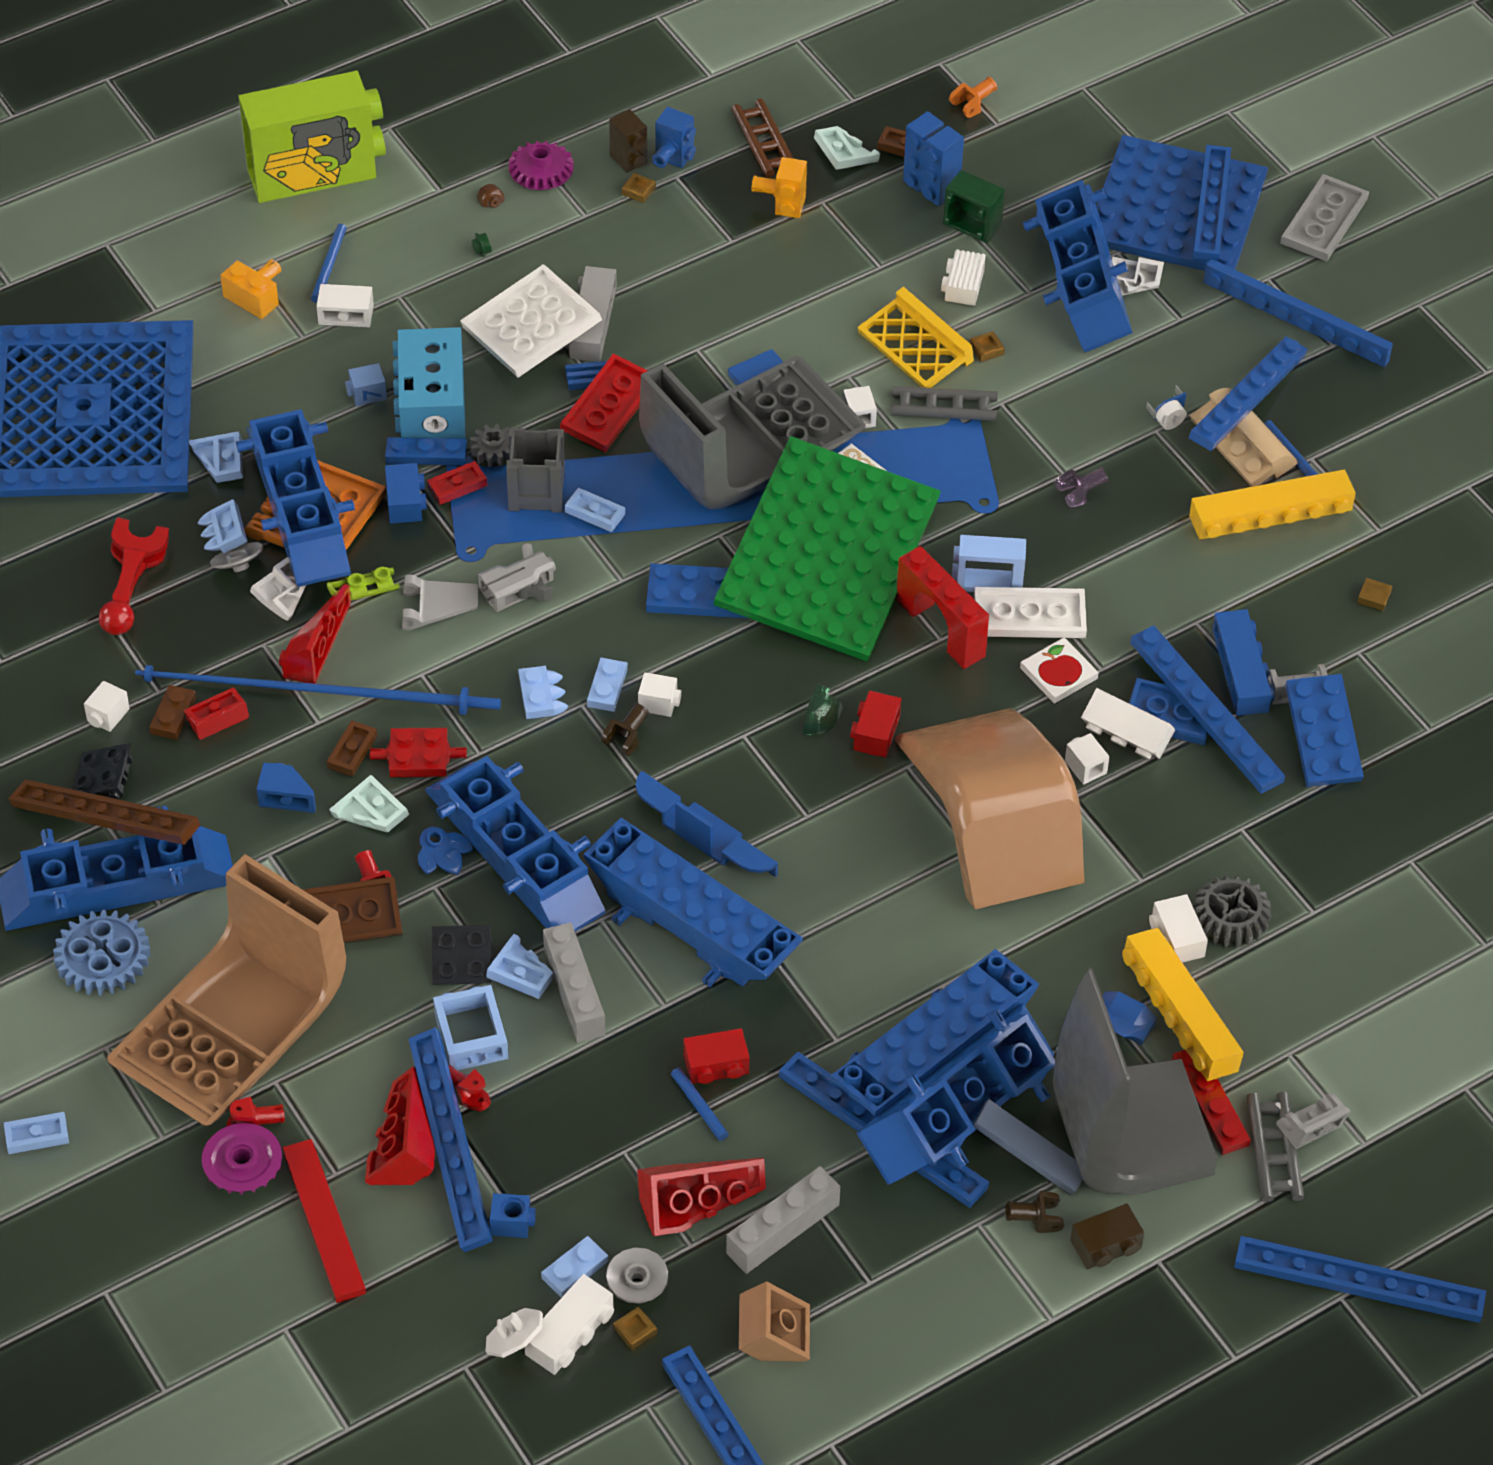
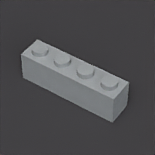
M586 266L584 276H579V295L600 313L602 321L565 345L566 348H569V359L601 361L617 288L616 269Z
M572 923L543 929L544 951L577 1043L606 1036L605 1014Z
M819 1166L728 1233L726 1254L746 1274L838 1207L840 1202V1185Z

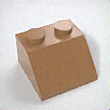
M767 1281L741 1293L739 1300V1350L760 1361L805 1362L810 1360V1304Z

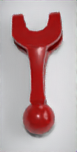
M119 517L116 519L111 534V552L114 558L122 564V572L112 595L113 600L103 605L98 617L100 626L108 634L122 635L131 629L134 623V613L130 607L133 590L145 569L157 566L164 561L169 541V528L156 526L152 535L137 537L129 531L130 520Z

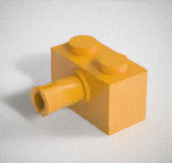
M782 157L776 179L754 175L752 192L773 194L775 197V215L800 218L806 198L807 161Z
M270 259L262 268L255 271L237 260L220 274L223 297L262 320L279 305L277 284L271 279L281 272L280 265L276 261L274 262L273 259Z

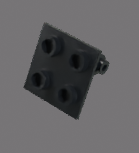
M131 743L83 752L72 790L91 794L105 792L109 798L118 800L122 798L124 794L123 785L127 782L129 766L133 760L129 752Z
M491 925L432 926L433 985L492 983V980L487 978V969L491 965Z

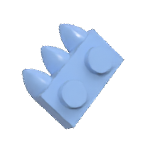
M233 499L208 511L198 521L199 525L208 526L202 532L201 537L211 538L204 546L205 550H221L224 554L247 542L239 507Z
M546 666L518 669L526 719L555 716L563 713L568 708L567 704L556 700L565 694L564 689L554 685L563 678L561 674L547 670Z

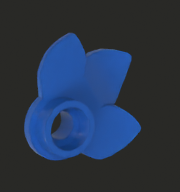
M429 827L420 836L419 842L422 849L418 854V864L426 875L433 872L437 866L448 873L459 875L462 867V855L472 852L473 847L469 840L459 833H446L441 828ZM430 837L438 838L439 842H432Z

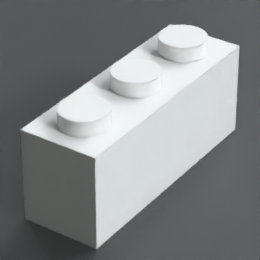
M1096 688L1081 717L1087 723L1086 728L1098 735L1105 732L1112 736L1110 740L1122 747H1126L1129 744L1136 748L1135 753L1149 760L1151 756L1158 759L1161 758L1175 731L1171 724Z
M583 1274L543 1318L542 1329L525 1347V1355L554 1375L561 1367L566 1368L572 1362L578 1348L581 1345H587L592 1339L595 1329L601 1323L605 1324L613 1315V1294Z

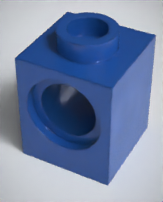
M493 1193L490 1213L491 1236L528 1238L529 1226H535L536 1208L530 1207V1196ZM512 1214L519 1215V1216H517V1217H508L509 1215H512Z

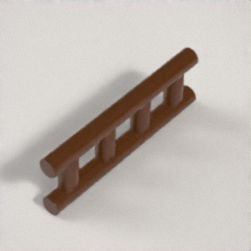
M760 98L755 101L756 107L742 110L739 104H735L731 110L765 177H772L774 175L773 169L780 166L782 157L794 159L763 99ZM761 116L764 124L750 126L747 119ZM770 133L773 140L759 143L757 135ZM778 149L781 157L768 160L764 152Z

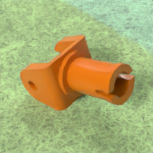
M988 76L973 88L969 87L966 83H962L950 94L949 101L953 105H958L967 100L968 103L963 108L966 117L971 118L981 112V100L998 88L995 81Z

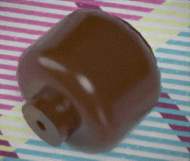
M494 184L484 185L478 191L477 198L483 207L491 206L496 208L505 200L502 191Z

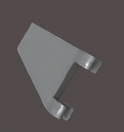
M405 575L403 595L415 596L420 594L419 612L409 608L403 609L402 629L413 630L475 610L478 607V584L426 581L415 575Z

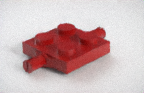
M391 728L390 742L387 748H370V760H387L390 777H446L447 765L450 759H467V747H450L447 728Z

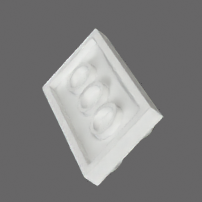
M975 587V601L989 614L987 637L1086 638L1085 589Z

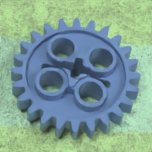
M102 910L101 915L98 917L91 911L90 918L87 920L80 915V923L76 924L70 921V931L62 929V938L55 940L57 948L53 949L56 969H58L59 977L65 978L67 986L74 983L75 991L77 992L85 987L87 995H90L93 989H97L99 996H102L104 989H108L111 994H114V987L119 986L123 991L126 990V981L135 984V975H144L143 967L149 965L148 957L151 956L149 938L145 934L144 927L139 928L137 920L130 922L128 914L119 918L116 910L111 916H107L106 911Z

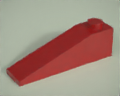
M344 584L290 640L287 649L281 651L279 666H282L283 678L302 683L316 684L351 605L350 585Z
M413 1066L392 1083L383 1110L388 1115L382 1127L377 1128L375 1137L379 1139L376 1151H370L367 1158L365 1182L369 1185H414L422 1178L428 1177L434 1170L435 1145L416 1068Z

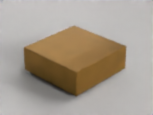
M633 173L622 187V195L644 203L656 188V181Z
M994 331L970 338L972 349L981 362L1004 355L1005 348Z
M1366 578L1357 603L1384 611L1392 591V585Z
M639 1307L613 1323V1329L631 1350H634L657 1334V1327Z

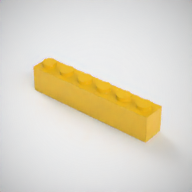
M1344 469L1192 498L1189 517L1199 540L1216 538L1221 535L1241 533L1258 528H1267L1274 525L1352 511L1356 493Z
M1159 928L1127 936L1125 948L1122 952L1125 964L1130 966L1137 977L1139 985L1145 988L1152 1004L1162 1013L1167 1026L1172 1028L1178 1037L1181 1047L1187 1050L1193 1059L1195 1068L1201 1071L1207 1081L1239 1072L1244 1053Z

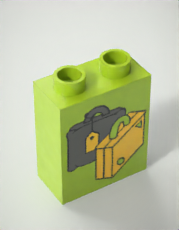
M358 71L238 95L246 165L259 203L376 178L375 157L386 155V147L380 126L372 127V120L383 118L382 104L376 88L364 89Z

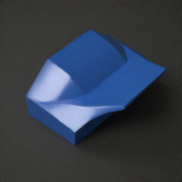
M1105 991L1102 997L1115 1033L1142 1045L1155 1027L1157 1017L1145 1004L1119 991Z

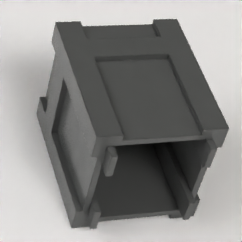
M510 428V460H507L506 467L509 511H519V509L552 510V512L562 513L565 480L564 429L537 431Z

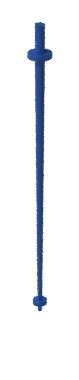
M146 665L145 670L135 671L136 675L144 676L145 682H151L152 677L451 705L459 706L460 715H466L468 707L496 710L501 708V699L469 696L468 687H462L460 695L159 672L153 671L152 665Z

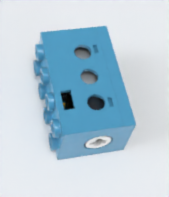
M461 327L398 330V341H393V356H398V359L393 360L394 376H398V378L393 380L394 396L399 395L398 398L394 399V415L400 416L395 417L396 433H401V438L465 439Z

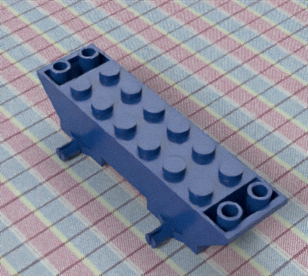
M1080 180L1035 199L1037 215L1032 219L1023 221L1026 232L1039 226L1044 230L1057 271L1055 274L1058 283L1057 290L1043 295V299L1046 305L1061 299L1083 351L1086 353L1132 334L1133 331L1117 279L1118 275L1129 272L1125 261L1113 266L1096 207V202L1107 198L1106 192L1102 188L1092 193L1090 184L1085 185L1083 180Z
M302 409L249 421L250 426L246 427L249 439L236 441L238 453L253 449L274 514L273 518L261 520L263 531L274 528L279 529L297 587L351 575L339 514L355 511L352 499L336 503L331 497L329 489L325 485L312 441L313 435L328 433L326 421L310 425L304 418Z
M485 756L477 762L467 764L426 788V793L439 807L436 808L438 816L441 819L447 816L505 881L503 884L505 892L508 895L514 892L545 928L571 922L576 932L606 914L605 908L588 876V867L578 856V853L591 847L589 839L583 836L581 839L570 844L563 840L554 830L549 832L522 802L520 792L511 782L513 777L524 772L519 762L504 770L495 765L488 756Z
M162 806L164 810H168L167 806ZM199 826L184 845L136 835L79 847L78 840L66 843L54 842L53 831L47 829V838L45 829L40 832L43 845L35 849L21 851V859L0 878V904L5 930L8 931L90 914L91 911L96 913L102 910L106 911L226 886L225 873L233 866L226 835Z
M620 818L584 853L585 860L606 887L607 896L616 901L621 907L612 916V921L615 924L617 923V926H621L629 916L641 918L651 926L656 922L697 949V957L708 963L711 967V970L702 978L703 983L708 987H712L721 976L732 979L742 987L749 980H765L803 941L801 936L623 818Z
M994 949L944 989L934 991L931 999L861 1053L858 1051L855 1054L853 1053L849 1062L833 1073L831 1079L874 1116H878L911 1090L907 1082H905L908 1076L916 1073L918 1079L922 1082L994 1025L988 1017L990 1012L999 1009L1002 1016L1005 1017L1020 1004L1024 1003L1026 1005L1037 990L1039 983L997 949Z
M1024 1003L1020 1004L1005 1017L1002 1016L999 1009L990 1012L988 1017L994 1024L991 1028L922 1082H920L916 1073L908 1076L905 1082H907L911 1090L856 1133L887 1185L927 1164L935 1163L945 1154L950 1153L958 1168L968 1164L969 1160L960 1146L965 1138L976 1130L973 1123L987 1100H991L1000 1107L1007 1100L1017 1097L1027 1088L1033 1089L1040 1102L1051 1097L1042 1080L1047 1072L1055 1067L1054 1053Z

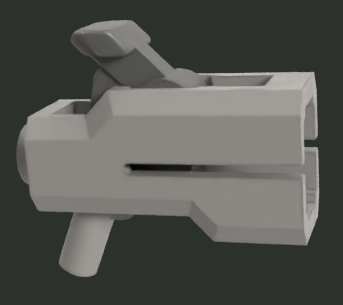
M524 544L522 546L524 559L507 567L497 565L479 573V589L496 612L529 597H536L540 602L549 601L553 596V588L550 585L544 586V584L554 580L553 572L556 571V566L550 556H546L542 551L534 554L532 545Z

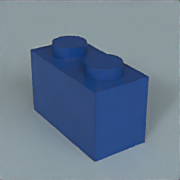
M417 463L385 465L390 524L422 521L421 510H427L426 494H420V490L425 489L424 473L418 474Z

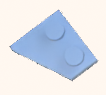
M513 934L488 967L487 978L539 999L552 982L553 972L546 964L538 960V956L532 950L527 951L520 944L521 939L518 935Z

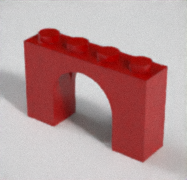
M921 546L901 556L898 562L896 601L912 617L934 606V603L937 604L948 627L947 653L963 669L986 657L989 614Z

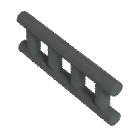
M893 386L892 396L900 397L899 405H891V415L996 421L997 410H989V402H997V391ZM910 397L926 398V406H910ZM937 399L952 400V408L936 407ZM963 400L979 401L978 409L963 408Z
M1279 1092L1276 1095L1277 1102H1259L1258 1094L1250 1093L1247 1095V1103L1262 1201L1271 1202L1274 1200L1273 1192L1291 1191L1293 1201H1301L1304 1199L1297 1149L1293 1147L1280 1128H1263L1261 1114H1279L1280 1119L1285 1118V1114L1291 1112L1288 1093ZM1283 1139L1285 1153L1267 1154L1265 1140ZM1287 1165L1289 1179L1271 1180L1269 1166Z

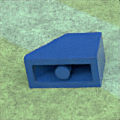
M263 763L257 786L259 807L315 813L314 791L292 765Z

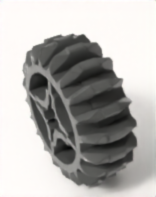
M1227 874L1223 877V880L1214 877L1212 883L1205 882L1203 888L1199 889L1196 893L1193 909L1206 938L1213 937L1214 945L1222 941L1225 948L1230 943H1234L1238 949L1241 942L1249 946L1252 943V939L1258 941L1262 933L1267 931L1272 915L1270 911L1271 904L1267 900L1266 892H1260L1259 884L1250 885V878L1246 881H1241L1238 875L1234 879H1230Z

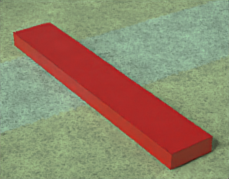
M312 1139L282 1147L336 1303L366 1294L364 1282Z

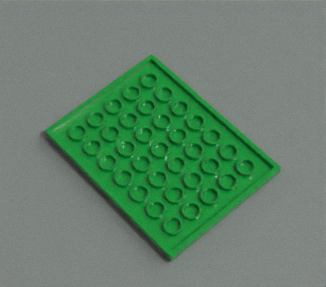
M790 436L714 598L713 605L868 662L897 595L899 558L918 547L941 491Z

